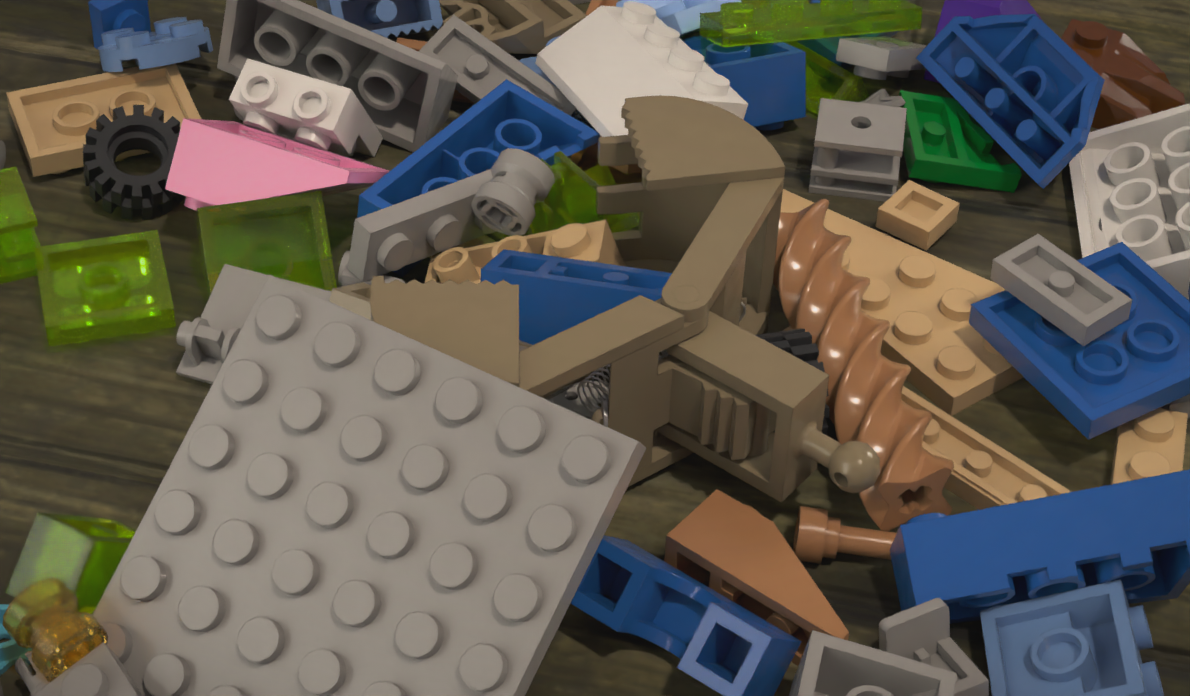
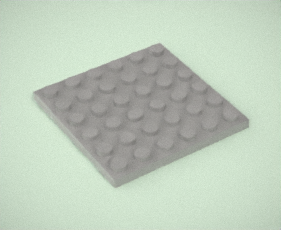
M269 274L67 664L70 666L74 665L104 642L118 656L142 696H525L644 455L646 447L633 438Z

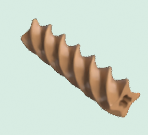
M821 199L799 212H780L773 284L779 291L784 314L793 330L805 329V332H809L812 335V344L816 343L819 355L817 360L818 362H823L825 373L829 374V396L826 397V404L830 408L829 419L835 425L838 442L841 444L847 441L867 443L876 451L880 458V474L875 484L865 491L859 492L860 499L867 513L881 531H890L906 523L911 518L922 514L942 513L949 515L952 512V508L943 497L942 490L954 469V462L933 455L922 447L924 432L932 419V414L929 411L911 407L901 400L903 384L911 369L909 365L890 361L880 353L882 340L890 328V322L871 317L861 310L862 298L870 285V279L853 275L842 267L843 256L851 243V237L835 234L824 227L825 214L829 206L827 199Z

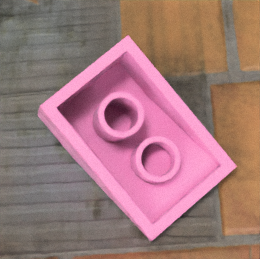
M183 118L165 189L186 196L184 206L196 211L213 215H220L221 210L244 214L246 206H269L367 188L386 175L389 170L235 121Z

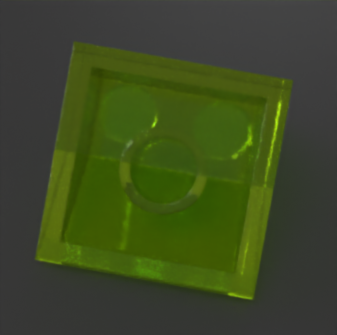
M322 191L197 208L195 221L209 297L224 264L266 275L270 274L274 277L331 292L332 288H337Z

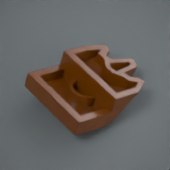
M1071 19L1061 39L1105 80L1091 127L1103 129L1185 105L1184 93L1170 85L1165 73L1144 54L1128 35L1108 29L1098 22H1083Z

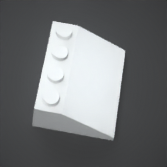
M1190 103L1089 132L1085 147L1069 162L1082 258L1123 242L1188 300L1190 282ZM1100 218H1101L1102 231L1099 229V220H1100Z

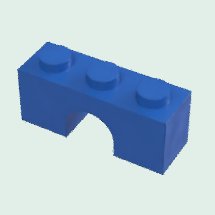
M605 535L571 601L572 605L615 631L639 636L671 652L681 659L677 666L678 669L723 696H774L802 642L632 542Z

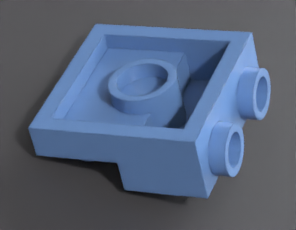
M1121 579L980 611L992 696H1164L1156 662L1142 663L1140 650L1154 647L1144 606L1129 607Z

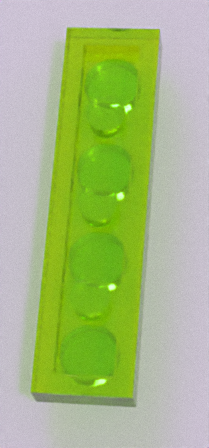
M771 0V7L754 8V5L749 3L730 2L721 4L720 12L700 13V35L721 47L916 30L921 29L922 7L906 0H820V3L804 4L803 0Z

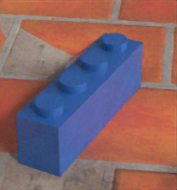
M506 79L359 195L357 218L492 169L501 151L507 148L529 152L542 160L547 166H550L598 143L600 134ZM422 260L392 272L403 277Z

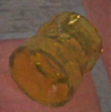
M56 577L40 580L20 592L9 604L3 616V626L18 646L32 649L31 660L48 682L54 680L103 642L107 645L108 634L103 626L92 614L78 610L79 600L63 580Z

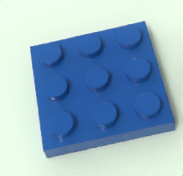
M1123 242L1077 260L1132 299L1129 319L1085 346L1075 341L1007 290L971 304L969 324L1088 440L1190 394V301Z

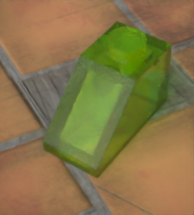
M38 512L5 593L30 605L27 613L28 616L42 624L58 629H68L71 622H89L136 530L115 519Z

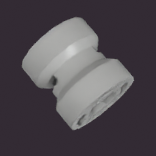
M507 148L501 151L491 169L493 179L481 185L471 205L476 216L488 227L508 236H521L526 233L536 215L535 203L545 200L555 179L550 168L538 157L520 149Z

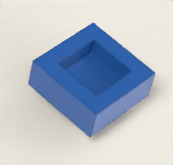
M91 0L88 2L94 47L97 50L98 47L103 45L101 33L122 28H134V32H151L148 0Z

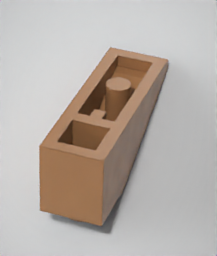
M716 489L666 535L664 562L802 641L791 661L798 666L812 630L848 640L849 631L774 522L762 516L753 507L742 504Z

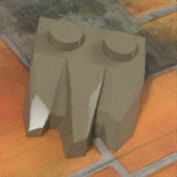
M439 0L440 6L451 15L443 20V25L454 14L507 53L537 55L538 52L546 47L549 40L561 36L587 16L568 0Z

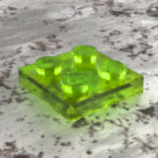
M158 230L34 247L48 346L82 343L88 340L134 333H147L154 330L176 327L174 307Z

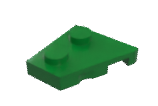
M900 90L899 96H902L906 102L900 107L907 108L903 152L909 177L919 178L929 183L946 182L1015 192L1022 176L1021 170L1015 163L1001 165L990 154L994 141L981 127H978L970 120L969 114L954 98Z

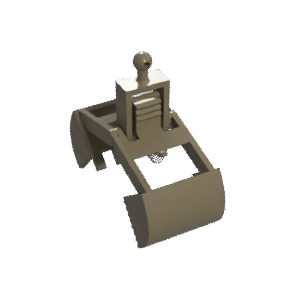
M659 95L625 98V104L621 110V118L625 119V128L628 129V135L598 137L599 166L638 164V167L642 168V182L596 187L597 214L607 215L640 212L639 230L614 232L612 235L626 267L672 273L662 289L661 298L656 301L639 295L519 351V285L510 284L504 280L496 284L487 280L478 284L469 280L460 284L452 280L442 284L430 280L422 284L415 279L405 284L397 279L390 283H385L384 276H373V279H371V321L541 397L591 373L579 383L577 388L580 401L589 411L593 412L591 420L633 438L646 447L628 487L691 455L693 452L781 503L817 469V462L829 468V475L832 481L841 490L850 493L863 492L875 484L880 474V458L876 451L867 443L847 441L841 444L822 433L829 374L756 336L767 333L785 165L773 145L757 129L742 118L718 106L677 96ZM603 371H606L609 377L604 375ZM599 375L603 377L604 381L599 379ZM594 379L598 380L599 385L594 383ZM586 382L591 395L598 403L602 404L601 407L593 404L586 395L584 389ZM589 383L593 384L597 393L603 399H606L605 401L602 400L601 402L594 396L590 389ZM601 383H603L607 387L608 391L602 386ZM581 384L586 399L598 410H591L583 402L579 392ZM596 386L603 392L604 396L598 391Z

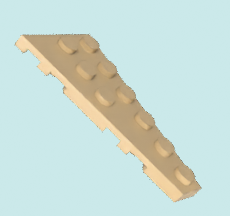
M783 189L780 212H799L814 204V202ZM827 209L824 227L835 234L851 237V243L843 256V269L853 275L870 279V285L862 298L861 310L871 317L890 322V328L882 340L880 353L890 361L910 366L911 371L906 379L944 412L953 416L1023 378L969 324L971 304L1004 291L1003 287Z

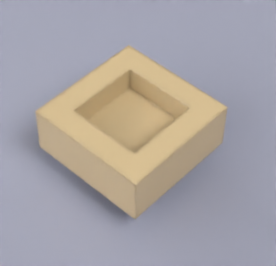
M908 180L878 208L876 227L927 251L957 221L960 203Z

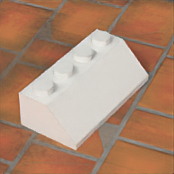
M628 1L623 4V7L601 5L538 52L535 62L602 137L628 135V129L625 128V119L621 118V110L625 104V98L659 95L690 98L718 106L743 120L748 107V103L730 87V81L727 78L717 74L704 62L705 58L702 54L692 50L679 38L680 33L668 27L656 16L654 8L639 2Z

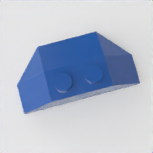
M1036 14L993 15L973 19L971 16H955L916 57L1043 189L1085 147L1105 80Z

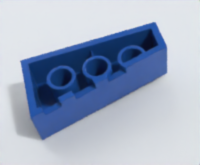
M1190 469L947 516L942 513H928L913 517L906 524L900 525L890 548L901 611L935 598H941L949 607L950 624L981 620V610L1120 579L1128 604L1176 599L1190 583Z

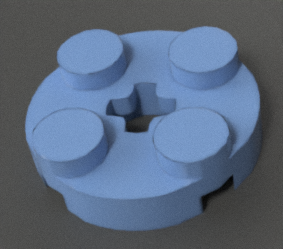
M176 17L154 22L155 32H134V28H122L101 33L103 45L98 47L102 70L104 72H123L122 62L134 59L136 65H139L141 70L201 57L200 51L207 53L213 51L209 28L203 27L202 20L187 21L186 17Z

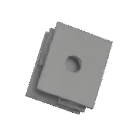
M821 98L809 193L886 202L896 193L907 108ZM856 122H862L868 124L870 127L860 129L853 126L852 124Z

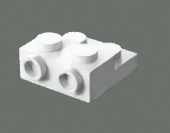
M248 58L229 98V101L243 117L244 125L275 135L278 134L326 151L330 150L342 156L351 157L354 152L375 157L383 139L352 89Z

